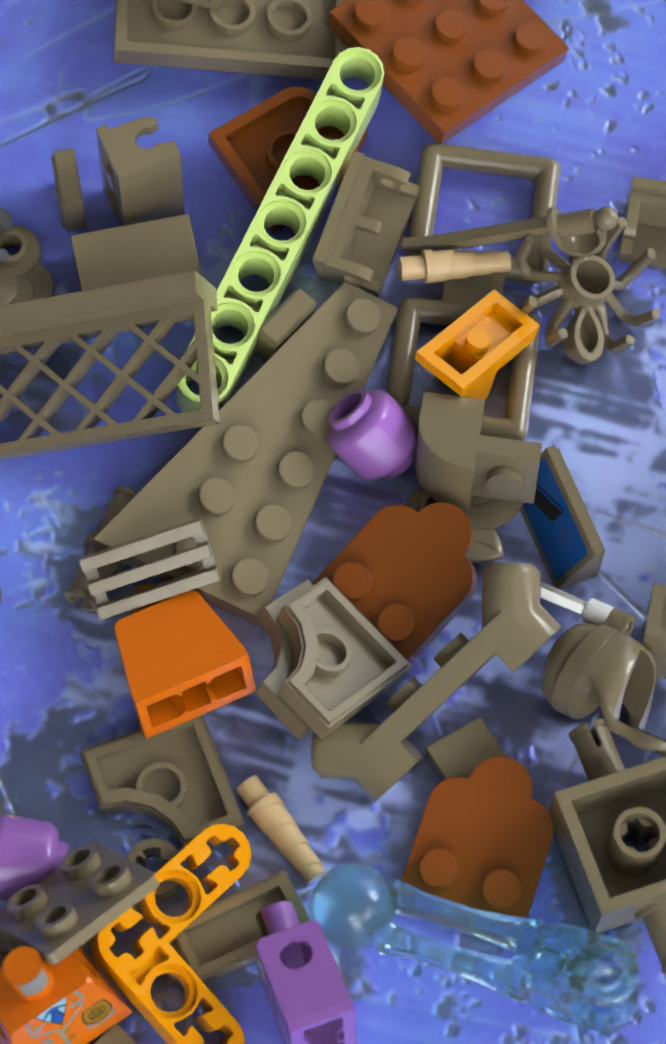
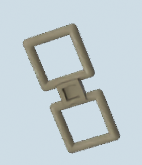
M429 143L423 148L417 180L420 191L413 207L409 237L433 235L443 168L536 180L531 219L545 217L548 208H556L561 172L560 164L555 159ZM539 236L533 237L534 244L527 258L528 264L534 271H548L549 261L541 254ZM407 250L406 256L421 255L422 251ZM511 257L510 272L471 276L467 279H454L444 282L442 301L406 297L400 302L386 392L406 412L417 427L419 426L421 407L408 406L420 322L449 326L493 289L503 296L505 280L531 284L543 282L526 279L518 267L516 257ZM529 313L528 316L540 326L535 340L512 360L505 418L483 416L481 435L522 441L527 437L541 331L540 318L534 313Z

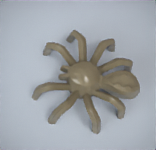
M618 217L617 225L613 229L607 230L605 246L597 254L591 257L570 255L569 262L552 250L550 235L539 236L542 256L559 267L561 272L534 271L530 268L527 258L534 244L532 234L525 236L516 254V262L526 279L529 281L558 283V286L535 296L530 295L521 303L519 309L528 315L535 308L560 297L562 302L546 326L545 342L547 346H555L562 342L566 355L582 365L597 360L602 355L604 346L610 352L619 353L632 346L635 342V338L628 334L617 340L610 337L605 302H607L620 320L631 326L639 327L660 317L659 309H652L639 315L627 312L614 294L611 293L613 289H624L656 256V251L648 248L621 276L615 279L614 272L605 261V258L612 243L627 226V221L624 217ZM571 309H574L575 314L566 329H559Z

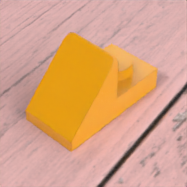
M493 289L419 349L414 359L459 396L485 400L490 393L496 372L535 340L540 325Z

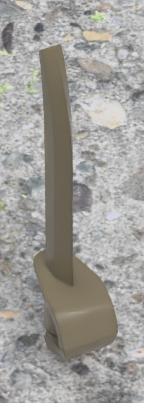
M610 206L601 207L597 211L592 208L562 213L557 208L551 207L547 209L545 217L443 234L402 237L400 250L464 249L524 239L528 234H532L533 237L551 234L556 245L563 253L576 257H591L605 246L607 230L613 229L617 225L619 218L617 211Z

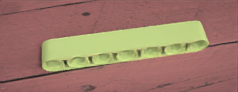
M361 47L348 48L340 52L334 59L216 291L218 311L211 312L216 381L219 386L217 390L219 410L232 398L257 348L260 328L275 312L349 164L352 154L377 108L384 78V68L379 57L369 49ZM347 78H358L366 82L369 87L364 90H353L345 86L342 81ZM325 126H332L341 130L345 136L340 139L330 140L322 137L317 130ZM307 175L315 178L320 186L312 190H304L294 185L292 179L297 176ZM273 225H284L292 229L295 236L289 240L280 241L269 236L266 230ZM258 275L265 278L270 286L264 291L253 292L244 288L240 281L246 276ZM230 325L240 329L245 337L237 343L227 344L218 340L214 332L222 326ZM194 334V336H193V338H192V340H191V342H190L188 348L190 347V345H191V344L193 343V341L195 340V334ZM196 360L191 369L198 374V366ZM187 374L175 389L176 402L181 412L201 409L200 396L195 395L187 387L188 383L193 380Z

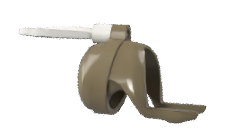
M541 582L540 598L583 615L582 620L587 623L577 624L566 630L559 636L548 653L541 678L542 693L545 699L555 711L573 719H583L601 706L604 722L610 731L629 740L639 749L646 751L654 750L658 755L666 756V740L644 730L656 686L657 665L651 652L643 644L631 637L635 616L594 598L590 599L589 602ZM622 704L626 707L629 725L619 720Z

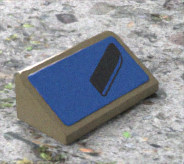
M555 445L547 447L541 452L534 504L524 503L520 512L553 585L558 589H562L598 576L605 548L559 448H556Z

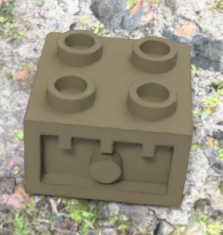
M94 841L90 845L81 846L69 852L61 860L59 868L35 885H29L18 890L8 899L6 907L0 911V938L9 953L15 948L29 946L36 949L44 961L55 965L79 947L85 951L89 949L92 937L131 907H133L134 911H139L138 902L157 889L160 883L154 872Z

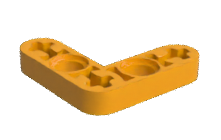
M216 824L203 830L154 873L159 883L171 880L178 882L184 887L189 902L182 916L171 917L162 913L155 903V889L138 902L143 915L134 911L133 907H131L91 939L92 955L97 964L167 1044L204 1043L202 1035L193 1025L185 1027L181 1033L174 1026V1023L191 1015L198 1004L205 1010V1014L194 1018V1020L205 1032L210 1033L217 1029L222 1031L225 1038L220 1044H245L243 1030L236 1019L169 944L233 885L249 867L251 860L250 843L244 833L231 825ZM207 841L213 846H218L225 842L232 850L226 858L231 869L229 870L226 866L220 865L199 881L197 876L190 871L197 868L210 856L211 850L206 844ZM183 860L186 861L189 870L181 866ZM201 883L209 887L210 891L205 894ZM143 916L146 921L163 933L158 938L153 926L145 930L131 945L137 954L135 958L127 952L116 957L109 949L116 940L110 931L112 927L120 933L133 927ZM159 975H172L184 987L185 997L183 1004L174 1012H166L159 1009L151 999V986Z

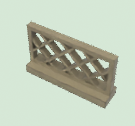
M193 270L0 306V355L18 351L29 360L28 364L8 389L0 383V393L3 395L0 399V422L13 405H16L33 419L17 441L0 443V461L220 424L211 312L218 311L216 287L197 271ZM194 320L195 340L179 360L159 343L175 323ZM154 327L149 335L141 330ZM132 331L144 341L121 370L102 353L118 333ZM97 337L91 345L84 340ZM74 341L85 349L86 352L67 377L63 379L49 368L46 362L60 344ZM39 348L34 355L28 351V349ZM156 350L175 366L152 394L136 382L133 377L153 351ZM98 360L117 376L94 404L79 392L76 387ZM196 360L198 366V374L191 369ZM41 370L60 386L40 412L37 413L19 397ZM187 374L199 383L201 409L176 413L164 402ZM129 384L148 401L132 421L118 423L106 412ZM72 395L89 408L90 411L75 431L61 433L49 422L68 397ZM159 409L166 414L164 416L153 417ZM101 419L108 424L95 427ZM44 429L51 434L38 437Z

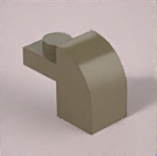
M424 392L419 416L415 457V473L423 490L435 501L453 504L464 513L470 512L472 496L534 504L542 443L481 435L485 400Z

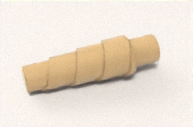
M431 249L422 250L421 255L398 258L400 281L423 279L424 283H438L454 279H467L471 276H484L491 273L511 271V255L509 251H432Z
M257 775L251 776L240 784L236 791L250 808L246 815L253 819L262 833L268 836L277 850L283 853L292 867L299 871L308 884L320 878L325 873L323 864L310 848V843L299 830L297 822L285 808V803L276 792L270 793Z

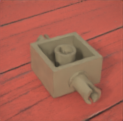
M596 719L592 721L594 729L589 730L586 722L575 727L568 734L571 742L574 743L588 782L554 792L549 809L554 824V834L593 935L634 921L645 923L662 966L661 971L663 976H666V756L625 769L604 719ZM631 836L635 845L646 843V850L638 852L634 846L627 847L624 844L625 837Z

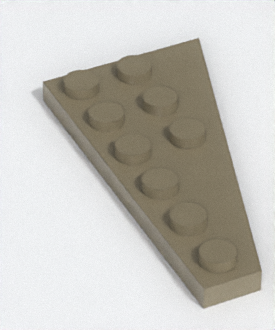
M345 281L219 410L220 424L203 426L105 526L89 546L101 551L201 517L222 577L220 581L191 591L199 592L206 602L259 626L261 623L258 618L264 607L270 604L275 597L336 455L327 442L328 429L331 425L328 422V416L333 407L344 396L354 390L364 389L398 311V307ZM192 536L120 561L136 567L196 547ZM200 560L153 577L165 582L204 569V566Z

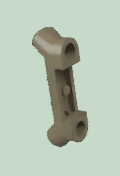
M490 562L483 570L481 631L470 641L460 633L433 658L441 668L422 685L413 677L386 702L394 713L383 723L345 722L322 740L313 732L311 761L314 771L324 779L354 780L374 803L424 757L407 739L410 734L494 655H497L514 672L562 627L540 604L541 571L533 563Z

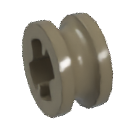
M152 838L142 840L134 845L126 858L147 868V858L160 857L162 865H164L178 850L166 840ZM171 880L162 881L155 892V903L166 902L174 897L182 886L178 882Z

